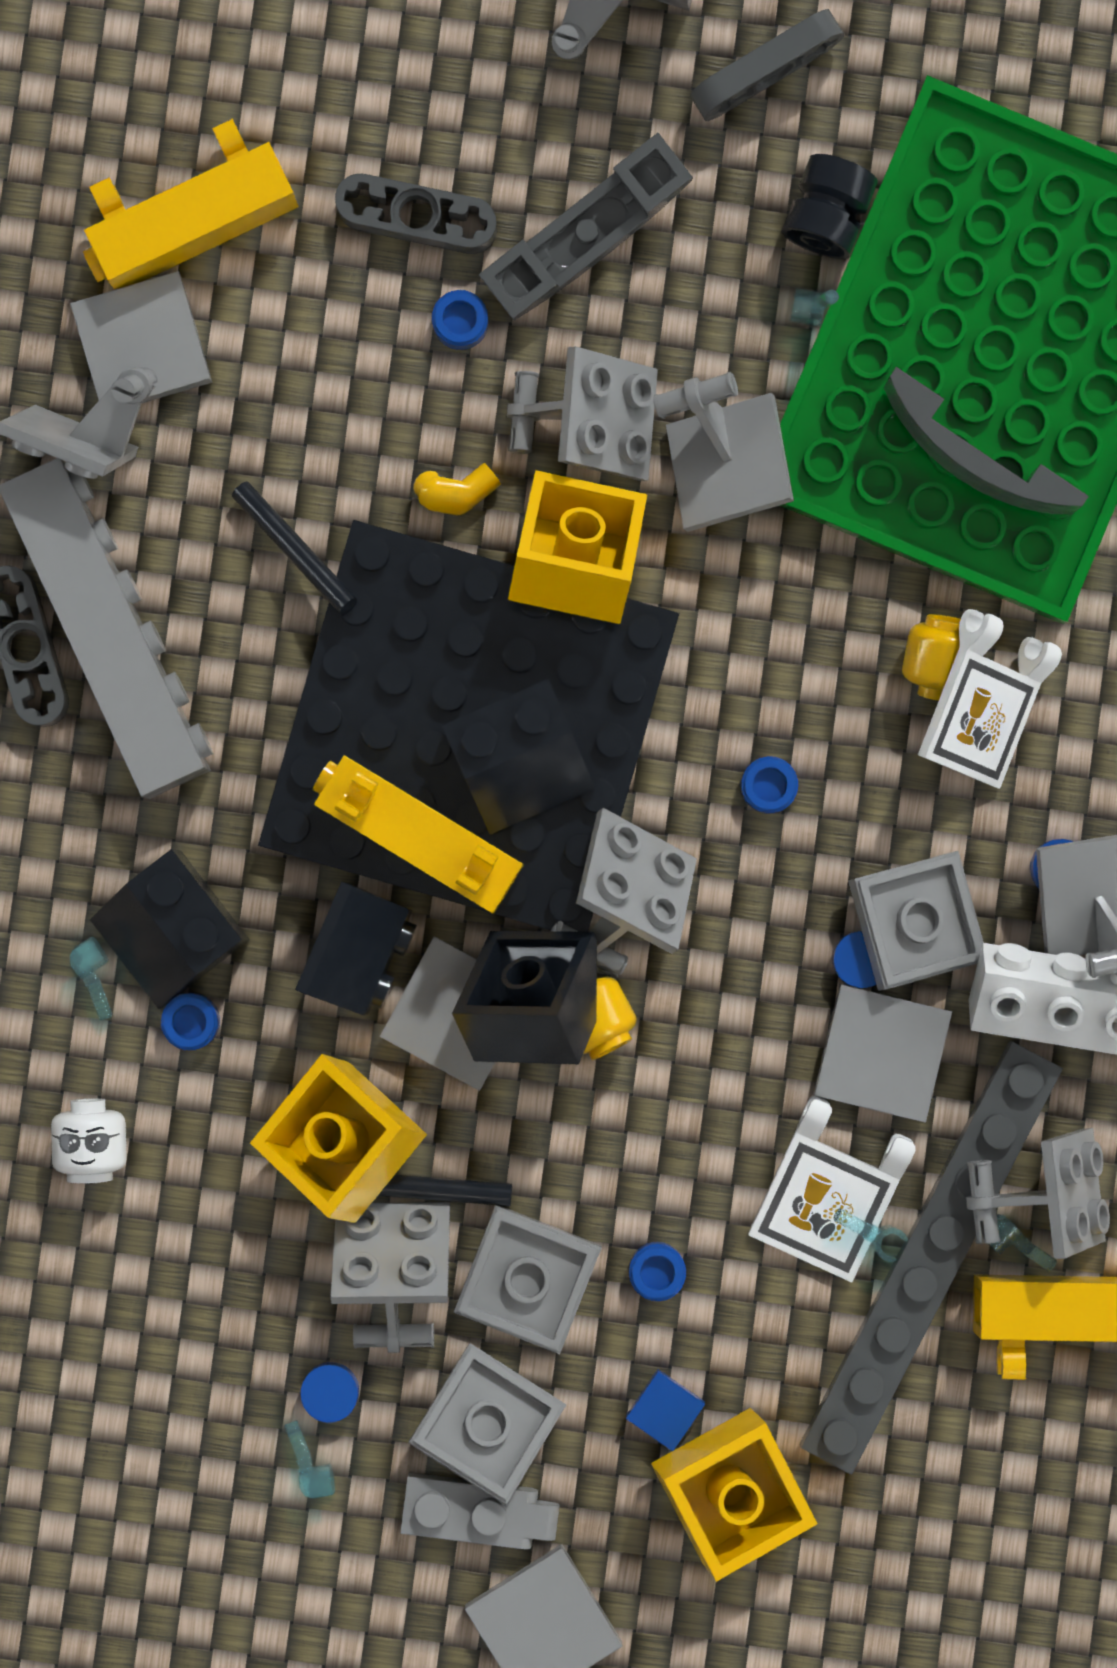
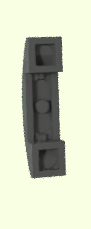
M658 132L613 167L614 173L533 238L527 242L521 240L478 274L514 321L552 297L602 260L655 216L693 180L692 175Z
M897 367L890 375L883 388L898 418L924 451L959 480L999 501L1016 507L1050 514L1072 515L1088 499V495L1042 464L1031 473L1027 481H1024L932 419L944 401L941 396Z

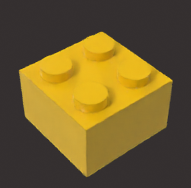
M535 470L508 600L620 624L632 580L647 494Z
M321 1054L250 1144L326 1217L356 1223L427 1134L351 1063Z
M751 1408L651 1463L701 1562L716 1582L818 1524L766 1422Z

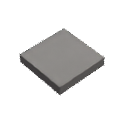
M179 271L70 303L98 400L102 398L123 371L134 367L149 368L157 376V383L153 384L156 387L142 403L212 383Z
M959 851L848 880L878 991L978 964L984 942Z
M434 936L380 1037L480 1091L495 1062H475L452 1015L477 959Z
M839 984L813 1095L926 1123L952 1011Z
M495 1205L454 1313L560 1354L602 1246L503 1206Z
M469 1343L408 1444L502 1504L507 1505L566 1407V1404Z
M563 1544L465 1604V1611L500 1668H589L623 1647L622 1640Z

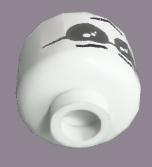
M105 1099L71 1100V1111L59 1113L52 1119V1164L56 1171L67 1174V1182L100 1183L113 1180L112 1172L123 1168L126 1164L125 1118L117 1111L106 1110Z

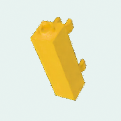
M233 119L212 128L227 162L126 209L110 177L90 186L91 193L105 219L84 229L92 247L84 250L83 254L97 282L107 279L114 290L143 282L298 208L294 192L270 142L248 151Z
M345 755L338 765L329 761L313 786L312 790L320 794L314 803L315 806L492 914L496 912L524 866L521 862Z
M974 1274L973 1332L981 1340H998L997 1374L1001 1375L1002 1379H1026L1025 1340L1117 1342V1277Z

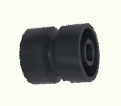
M828 154L810 155L798 187L804 197L793 200L781 233L795 245L818 255L835 259L849 258L861 227L855 217L856 215L866 214L878 183L877 178L867 169L846 159Z

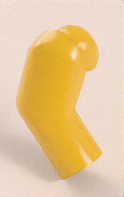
M483 463L462 481L440 477L435 471L423 472L416 478L413 489L418 496L419 503L429 511L458 516L470 511L497 489L501 483L492 470Z

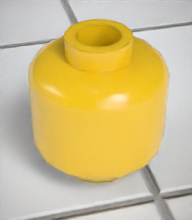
M929 614L926 617V622L918 623L910 629L902 674L911 683L919 685L917 692L919 696L939 701L960 648V618Z
M604 976L597 979V1022L583 1055L588 1053L591 1060L605 1056L632 1040L629 1031L636 1024V1015L619 982L615 978Z

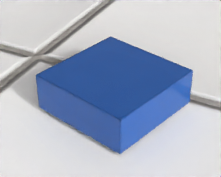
M657 1369L626 1414V1419L668 1449L674 1451L705 1406V1401Z

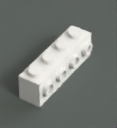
M1013 943L1002 945L982 944L969 996L971 1031L1117 1055V973L1092 978L1087 972L1085 958L1073 953L1054 955L1030 951L1021 945Z

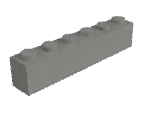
M56 458L0 484V494L141 797L152 799L211 771L205 757L212 755L213 750L201 725L197 723L190 726L181 706L189 703V699L176 672L166 675L158 658V655L166 650L157 629L151 620L143 624L137 613L134 603L141 601L142 598L131 574L127 569L119 573L110 555V552L117 550L118 546L104 518L95 521L86 502L93 499L94 495L86 477L68 471L64 467L65 462Z

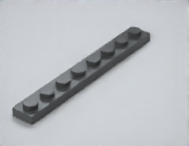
M1012 1041L1008 1042L799 1443L802 1449L851 1475L853 1474L976 1237L973 1210H968L966 1205V1197L971 1196L967 1162L992 1160L994 1193L998 1194L1063 1070L1062 1067Z

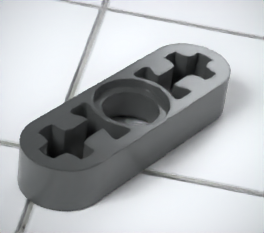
M829 9L821 10L711 75L691 92L690 97L705 121L716 119L828 52L842 40L844 32Z
M363 173L348 176L339 184L336 190L335 203L339 216L348 227L354 230L466 254H478L485 251L496 238L497 224L495 213L491 206L480 198ZM360 190H368L372 202L387 205L386 195L394 194L395 197L390 207L391 222H382L385 217L383 209L371 206L365 207L363 215L354 214L353 205L347 202L348 197L357 198ZM411 200H423L433 210L430 222L422 228H410L400 219V212L403 206ZM441 206H450L448 211L449 219L457 221H467L470 213L479 214L480 224L487 227L486 230H477L474 233L473 239H467L463 235V228L461 226L446 223L447 233L445 235L438 234L437 232L442 224Z
M1 566L0 592L4 590L3 581L8 578L17 586H24V592L16 595L18 610L24 616L32 612L34 617L33 620H17L3 627V619H14L10 605L4 600H0V660L13 705L19 717L25 722L38 727H50L60 722L66 715L69 708V696L35 581L27 573L14 566ZM22 631L36 633L41 642L39 655L27 663L16 661L10 649L13 638ZM48 665L49 674H39L38 679L43 691L55 694V701L47 704L48 714L42 716L39 710L28 708L27 701L35 698L32 680L25 678L19 682L18 673H35Z

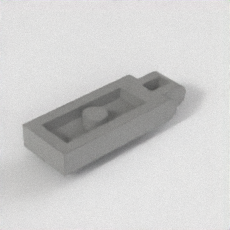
M409 1472L400 1534L516 1549H531L532 1539L545 1541L556 1539L560 1505L555 1502L537 1500L538 1490L518 1486L507 1505H504L465 1479Z

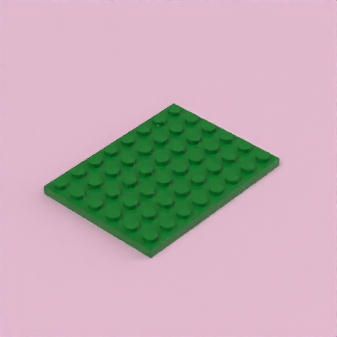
M927 75L781 420L780 427L794 501L779 506L1063 625L1068 622L1117 505L1116 153ZM896 367L944 399L933 415V420L1024 481H1027L1031 473L1042 464L1088 495L1089 497L1084 505L1072 515L1037 512L994 499L959 480L924 451L898 418L883 388Z

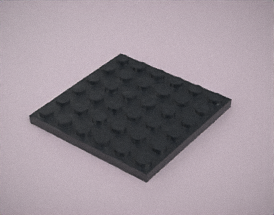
M353 520L337 578L357 598V603L348 613L343 615L330 603L328 604L258 846L489 912L314 805L320 794L312 789L320 773L329 761L338 765L345 755L524 865L494 914L548 930H552L553 926L556 923L558 924V921H561L576 931L588 932L593 912L576 904L596 814L599 810L605 808L619 817L622 815L680 613L627 598L621 623L616 624L510 601L508 596L514 571L513 565ZM549 679L595 789L490 835L442 725Z

